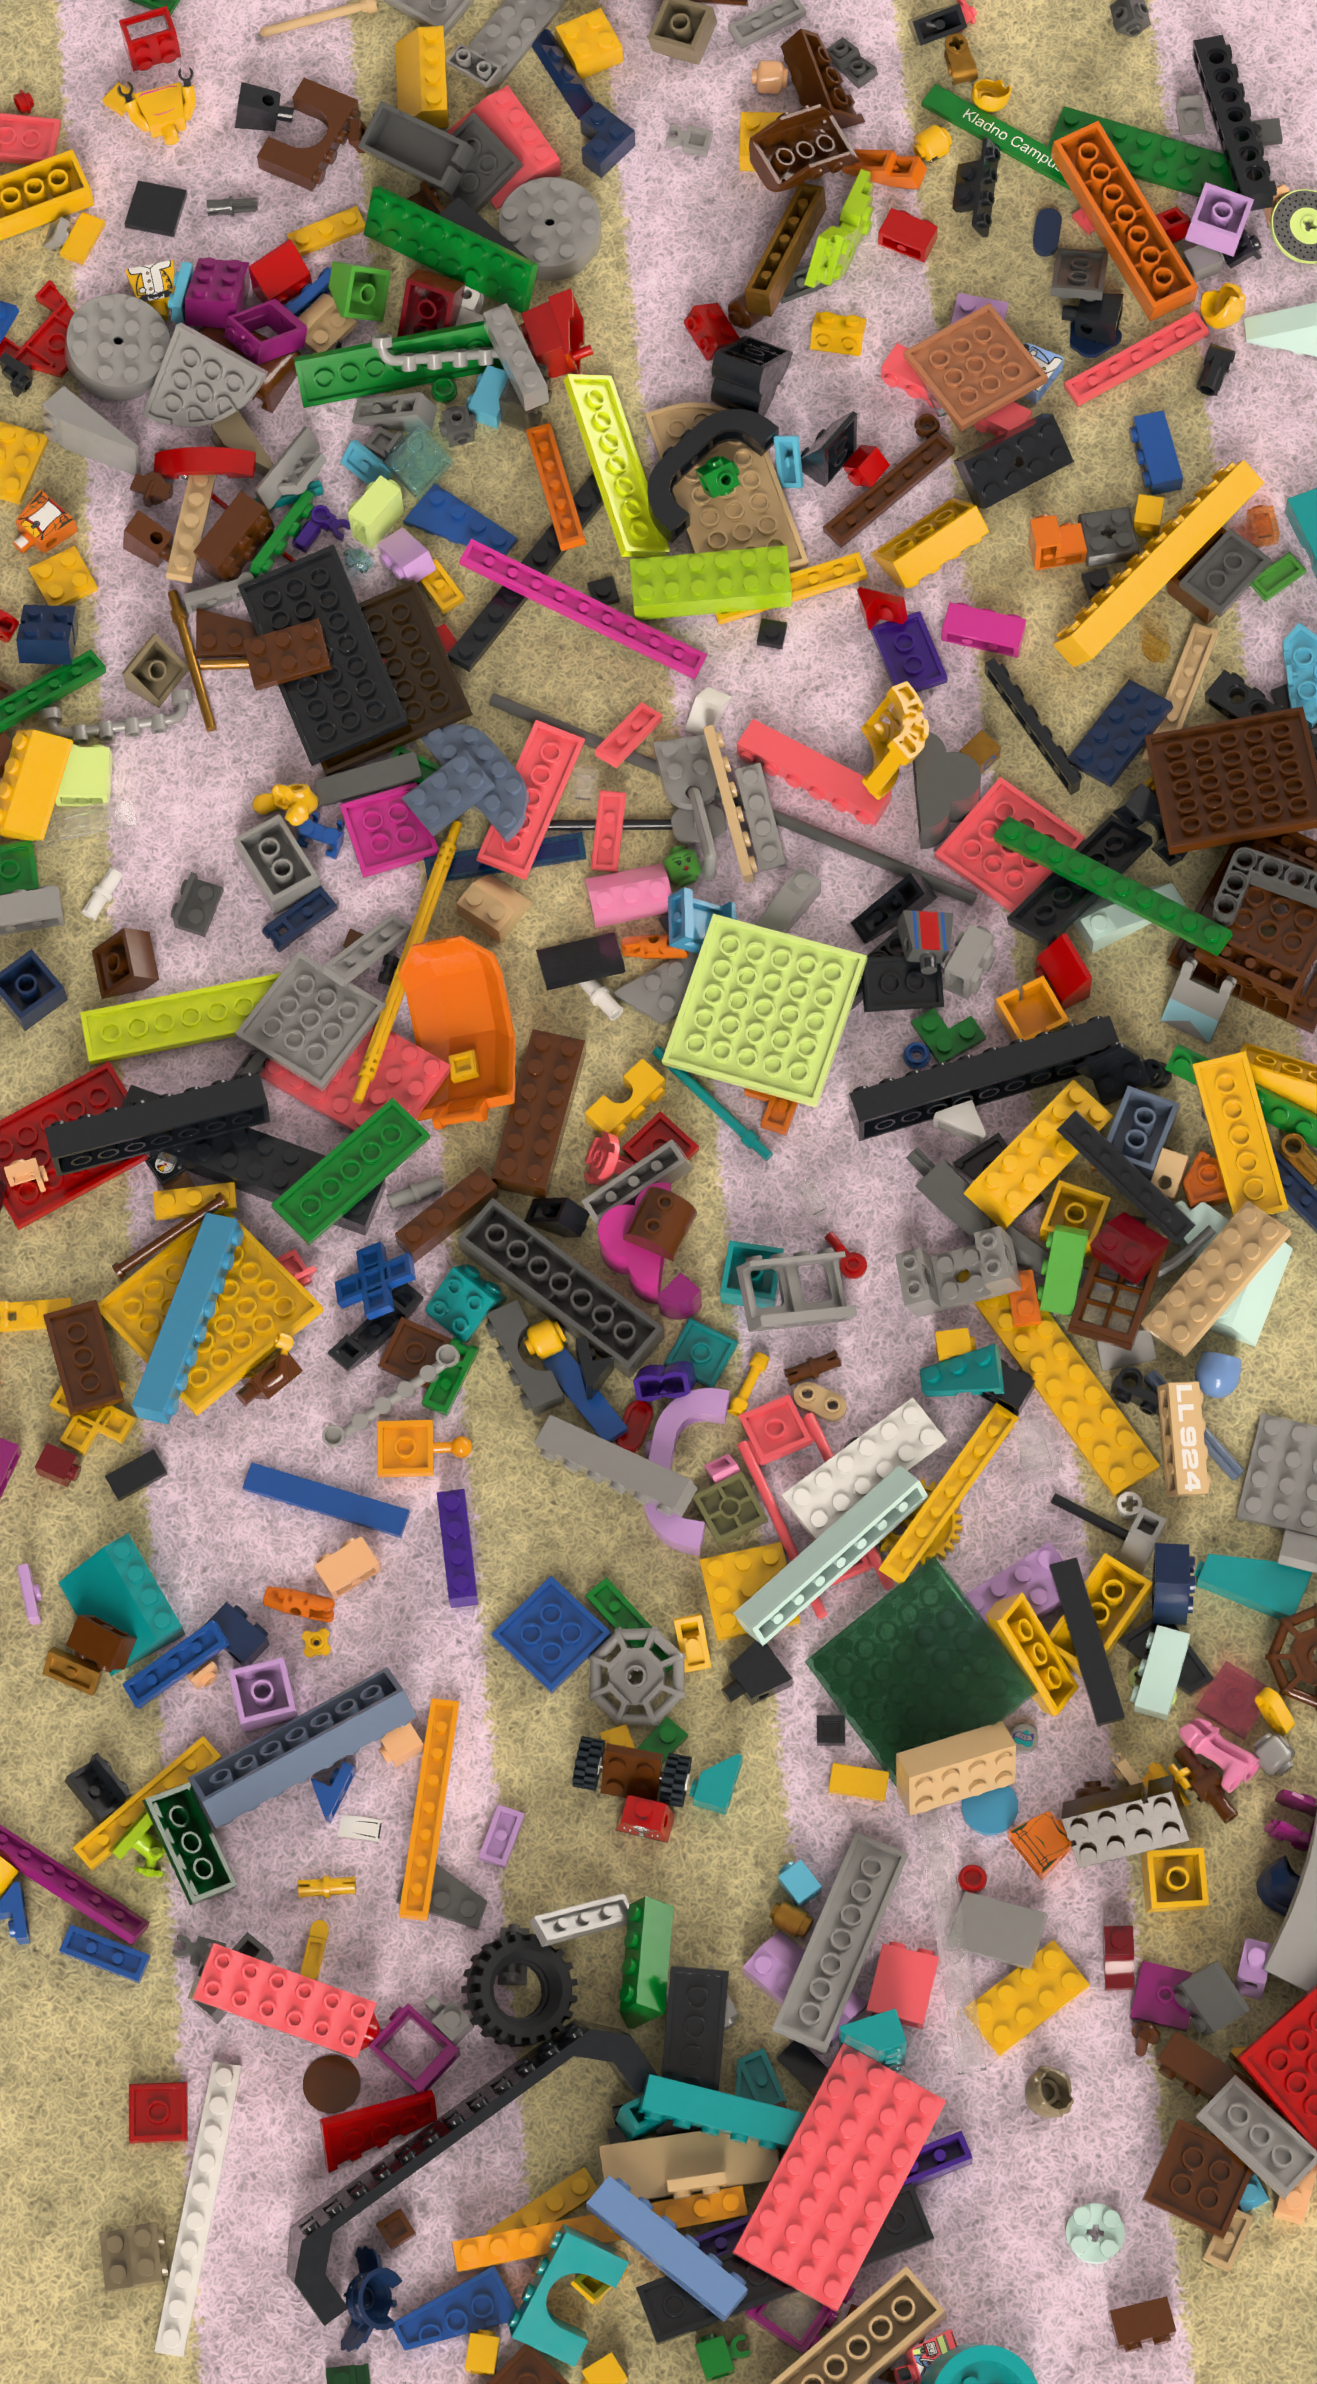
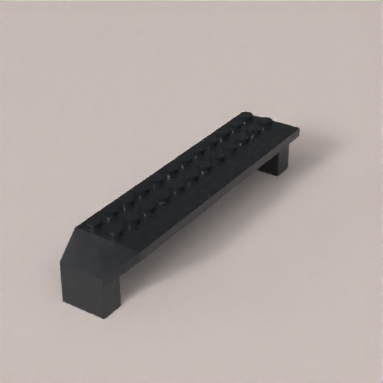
M577 2019L572 2020L564 2026L561 2032L554 2033L551 2039L539 2044L438 2118V2120L424 2128L290 2226L286 2273L324 2326L348 2309V2306L325 2275L334 2231L573 2056L607 2061L623 2086L638 2096L643 2092L646 2077L649 2074L658 2076V2074L632 2036L618 2028Z

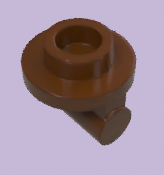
M1139 2022L1134 2024L1131 2033L1134 2038H1137L1136 2055L1144 2056L1147 2052L1148 2043L1154 2045L1159 2042L1161 2034L1155 2025L1150 2022Z

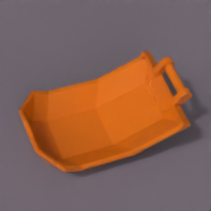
M461 935L413 944L398 976L406 992L416 1045L448 1064V1056L474 1049L477 1053L480 1073L478 1078L455 1084L451 1080V1073H449L419 1114L417 1121L432 1119L436 1130L445 1129L447 1125L468 1121H487L489 1108L514 1104L516 1037L500 965L493 952Z

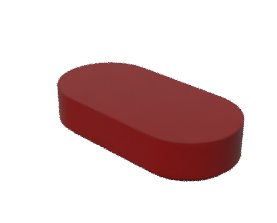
M636 1400L627 1406L622 1421L628 1427V1432L615 1440L617 1446L633 1453L642 1447L653 1420V1409L649 1403Z

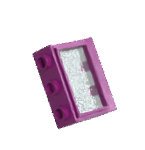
M854 2280L843 2300L844 2304L848 2303L856 2290L852 2287ZM800 2291L745 2312L748 2319L800 2355L805 2354L822 2338L819 2335L824 2327L830 2329L839 2316L834 2310Z

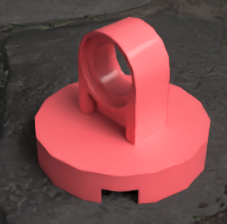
M604 1131L601 1132L602 1138L596 1137L593 1140L585 1160V1164L589 1165V1173L584 1172V1178L587 1183L598 1187L605 1185L612 1173L620 1175L636 1164L631 1159L619 1155L620 1144L618 1137Z

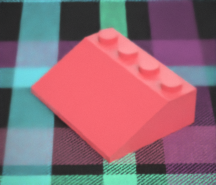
M508 85L485 97L447 131V133L452 135L474 112L524 165L490 200L496 210L501 208L507 197L522 184L538 178L558 177L561 175L560 158Z

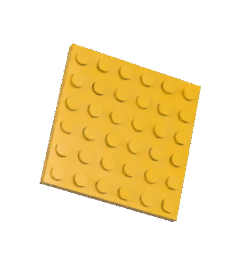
M230 1212L216 1214L225 1217L235 1218ZM203 1220L179 1236L98 1303L101 1317L146 1364H148ZM239 1221L238 1223L243 1231L242 1243L235 1250L233 1267L227 1271L224 1290L222 1294L218 1295L216 1300L215 1314L212 1318H209L206 1326L205 1340L199 1344L197 1361L190 1368L187 1387L184 1391H181L179 1397L196 1416L243 1379L245 1375L276 1349H279V1347L274 1346V1340L278 1332L293 1337L324 1311L322 1305Z

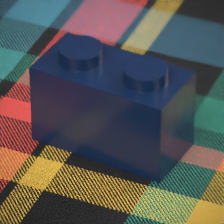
M226 1602L204 1625L211 1620L216 1621L230 1644L224 1650L243 1667L249 1666L270 1645L267 1639L269 1634L258 1623L253 1626L246 1619L248 1617L246 1612L238 1605L232 1607Z

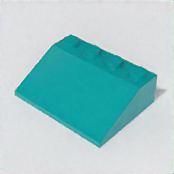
M129 1533L101 1548L58 1582L77 1617L78 1615H95L137 1638L125 1669L185 1635L181 1623ZM112 1670L109 1673L112 1677L122 1670Z

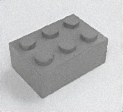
M280 814L233 839L236 853L274 915L298 903L321 886L319 876Z

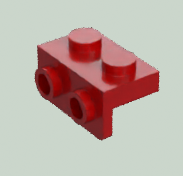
M718 302L693 306L684 320L685 327L706 361L712 360L717 350L740 339Z

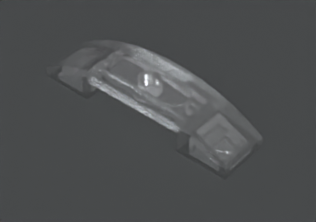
M134 802L98 803L52 815L44 840H33L35 850L62 845L61 841L113 829V832L138 827L139 822Z

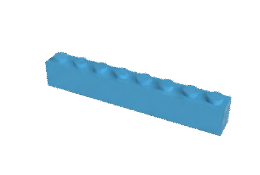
M207 1212L204 1216L131 1405L138 1418L169 1425L172 1415L174 1416L178 1411V1399L181 1391H184L187 1387L188 1373L197 1361L199 1344L205 1340L207 1323L209 1318H212L215 1314L217 1297L224 1290L225 1276L227 1271L232 1269L235 1250L237 1246L241 1245L243 1240V1231L235 1218Z

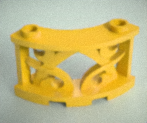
M908 681L891 687L879 707L860 728L871 746L874 759L871 772L861 782L877 800L888 794L897 781L900 765L905 766L911 763L924 748L925 739L928 737V720L924 719L921 712L924 706ZM886 716L890 720V724L881 721Z

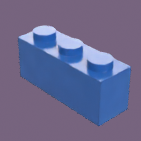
M1164 410L1134 416L1133 425L1129 427L1131 442H1136L1138 450H1135L1137 464L1143 465L1144 472H1142L1144 487H1149L1151 496L1182 489L1183 475Z

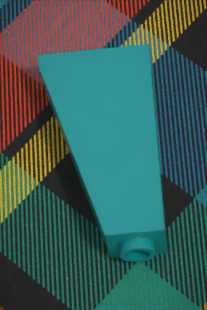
M1208 1554L1205 1562L1199 1561L1194 1576L1198 1578L1197 1587L1279 1620L1281 1617L1286 1618L1297 1612L1312 1572L1282 1565L1276 1561Z

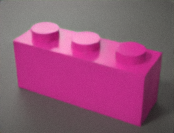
M949 602L942 627L941 641L1018 658L1026 631V619H1022L1015 614L1004 615L996 613L988 608L977 609L965 603L955 604Z

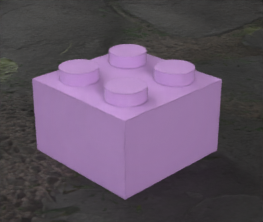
M1205 182L1185 240L1233 257L1254 199Z
M284 1657L228 1670L240 1725L244 1733L286 1723L298 1717Z

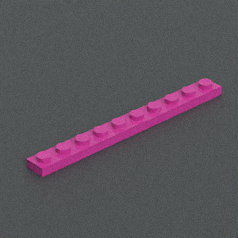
M473 539L470 540L460 558V565L694 680L707 658V654Z

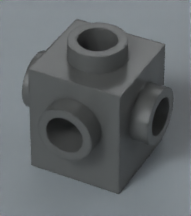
M1117 0L1110 5L1113 26L1119 33L1134 37L1141 34L1144 29L1151 25L1148 15L1149 10L1144 0Z
M467 405L461 407L453 406L445 411H441L443 422L438 424L442 438L447 437L449 447L475 441L473 430L478 429L474 414L469 415Z

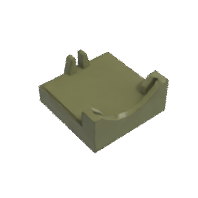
M742 1471L694 1494L692 1498L697 1512L702 1516L718 1547L733 1539L739 1540L742 1535L745 1534L747 1536L751 1530L768 1522L765 1512Z

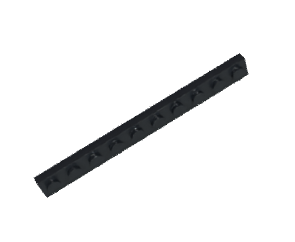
M594 472L573 497L582 530L604 504ZM553 523L521 562L546 576L567 551L560 550ZM502 586L448 653L449 660L470 672L528 598Z

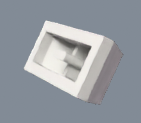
M707 687L696 696L685 731L697 736L705 734L703 727L714 725V728H716L732 697Z
M972 1100L938 1111L934 1115V1127L977 1145L985 1142L986 1132Z

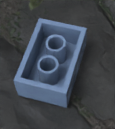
M1127 1086L1107 1140L1151 1181L1162 1147L1165 1148L1176 1121L1180 1103Z

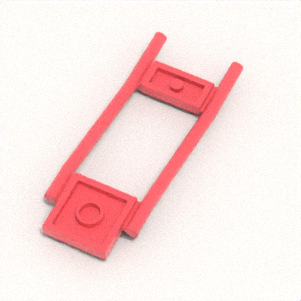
M790 1394L738 1415L749 1441H742L737 1447L749 1469L791 1562L799 1553L759 1465L763 1466L810 1446L812 1442H816L824 1462L834 1455L814 1413H808L801 1418ZM874 1546L831 1586L871 1570V1567H874L886 1591L892 1589L895 1584L890 1577L878 1570L883 1560L876 1546ZM818 1596L811 1603V1606L817 1618L822 1619L828 1613Z

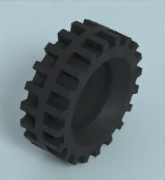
M522 1933L497 1938L495 1941L481 1947L482 1951L472 1956L470 1961L473 1964L463 1974L468 1979L467 1985L461 1987V1993H467L468 2002L463 2004L464 2010L470 2009L473 2018L469 2021L473 2026L479 2025L482 2029L480 2034L483 2037H491L495 2039V2044H507L510 2047L534 2045L551 2039V2035L556 2032H561L564 2028L563 2022L566 2019H571L573 2012L569 2009L571 2003H577L578 1997L572 1995V1986H576L578 1983L577 1978L571 1979L569 1970L573 1969V1965L571 1962H564L562 1956L565 1952L561 1948L554 1949L551 1945L542 1947L536 1934L522 1935ZM516 1963L528 1966L536 1974L541 1985L539 2005L533 2013L522 2018L507 2015L499 2008L494 1997V1983L497 1975L504 1967Z

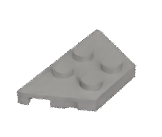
M689 952L687 958L671 959L613 992V995L617 1000L624 1001L632 1006L634 1010L641 1014H646L651 1017V1020L663 1026L677 1018L699 954Z

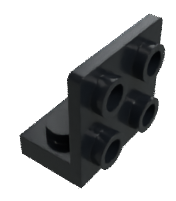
M1119 1042L1108 1045L1105 1051L1097 1055L1092 1054L1084 1057L1081 1063L1075 1065L1078 1073L1093 1080L1101 1104L1104 1106L1122 1099L1127 1086L1142 1089L1153 1083L1143 1055Z

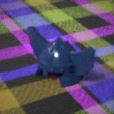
M364 2246L363 2249L361 2247L357 2248L355 2257L359 2265V2274L349 2283L347 2292L343 2294L346 2297L348 2313L352 2319L347 2333L341 2340L342 2351L345 2349L347 2352L353 2349L358 2350L363 2343L367 2342L373 2329L388 2330L395 2326L393 2319L388 2316L390 2308H395L397 2305V2301L392 2299L390 2287L393 2289L398 2286L402 2279L393 2270L383 2268L381 2256L368 2246Z

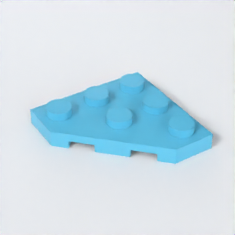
M1298 623L1282 642L1290 709L1303 706L1307 725L1312 729L1317 723V635L1301 623Z

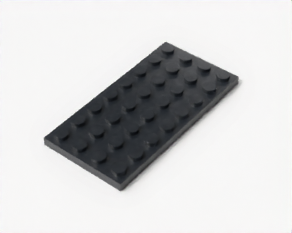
M334 544L238 585L258 636L318 618L321 622L332 669L278 685L311 766L409 725Z

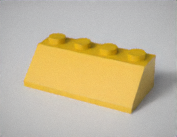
M418 27L395 43L397 106L403 113L410 114L436 128L449 127L444 27Z
M952 497L877 548L870 555L896 585L905 589L912 588L918 585L920 579L927 574L938 571L943 563L960 556L962 550L979 543L982 537L989 533V530L976 505Z
M34 729L17 730L12 740V748L9 758L5 763V771L0 784V836L12 841L44 840L73 745L72 740Z
M1244 1042L1240 1052L1246 1051L1254 1083L1317 1115V1065Z
M1104 1553L1085 1581V1586L1108 1658L1118 1644V1640L1122 1638L1151 1595L1153 1582ZM1062 1615L1049 1634V1637L1067 1668L1082 1678L1066 1622Z
M1023 1592L995 1602L985 1615L990 1628L994 1630L1002 1644L1003 1650L1009 1655L1018 1675L1024 1680L1031 1697L1037 1702L1041 1711L1052 1716L1058 1715L1079 1686Z

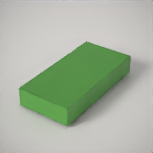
M1288 552L1267 567L1250 586L1267 602L1306 574V569Z

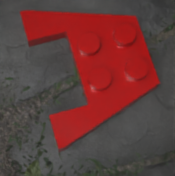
M49 280L35 295L37 302L53 313L22 347L4 337L0 343V357L5 352L32 370L62 378L68 372L65 360V343L68 326L74 312L63 295L61 296L56 289L55 284Z

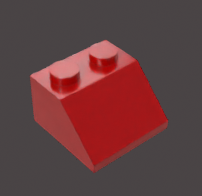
M290 239L248 266L253 292L262 303L276 299L285 306L291 299L297 295L300 296L302 289L306 285H312L310 272Z
M1064 933L1036 957L1034 968L1036 978L1044 975L1063 1010L1089 998L1092 976L1068 935Z

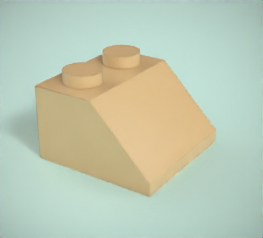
M491 874L473 882L456 902L457 912L460 917L499 943H502L533 904L532 901Z

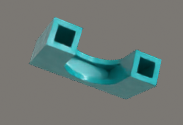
M563 2224L560 2231L556 2230L549 2241L550 2250L546 2258L543 2256L540 2258L535 2269L537 2275L532 2284L528 2283L521 2297L523 2302L519 2310L514 2309L508 2326H510L512 2338L575 2367L588 2343V2337L585 2331L556 2318L550 2313L546 2307L550 2288L561 2277L573 2273L586 2274L616 2288L629 2264L626 2253Z

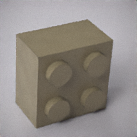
M664 0L648 35L652 51L699 65L717 25L713 7L690 0Z

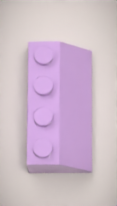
M779 1930L762 1944L743 1966V1975L782 2007L805 1951ZM853 1990L829 2046L831 2048L839 2040V2026L854 2022L868 2005V2002Z

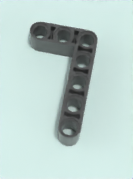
M1239 848L1232 856L1214 900L1212 919L1224 927L1232 925L1237 918L1250 884L1317 908V893L1315 891L1317 889V872L1251 848ZM1246 861L1250 866L1242 867L1238 862ZM1270 870L1276 875L1267 876L1264 874V871ZM1295 879L1300 881L1302 884L1293 885L1289 881ZM1231 884H1236L1240 887V889L1232 890L1228 886ZM1225 907L1230 909L1231 912L1222 913L1219 909Z

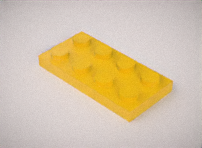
M1052 1940L1036 1953L1031 1970L1022 1967L1016 1968L967 2006L963 2013L1000 2057L1089 1988L1090 1984L1058 1944Z

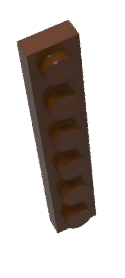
M936 432L824 525L823 532L842 548L955 453V448L942 435Z

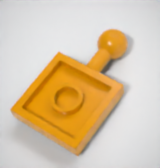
M433 1420L377 1421L378 1478L434 1476V1453H452L457 1458H465L472 1451V1443L465 1436L455 1437L452 1442H434Z

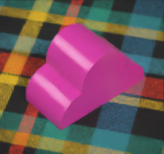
M663 1182L654 1183L644 1188L639 1193L635 1205H619L608 1210L601 1218L598 1226L600 1255L605 1265L616 1273L629 1275V1283L634 1294L639 1299L651 1304H658V1294L661 1290L665 1258L623 1240V1236L649 1187H658L671 1192V1183Z

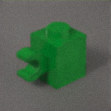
M716 2333L699 2338L700 2343L695 2344L706 2382L734 2374L735 2370L732 2360L746 2359L751 2355L750 2350L740 2352L736 2348L739 2342L746 2340L745 2335L735 2336L728 2348L724 2336L717 2337Z

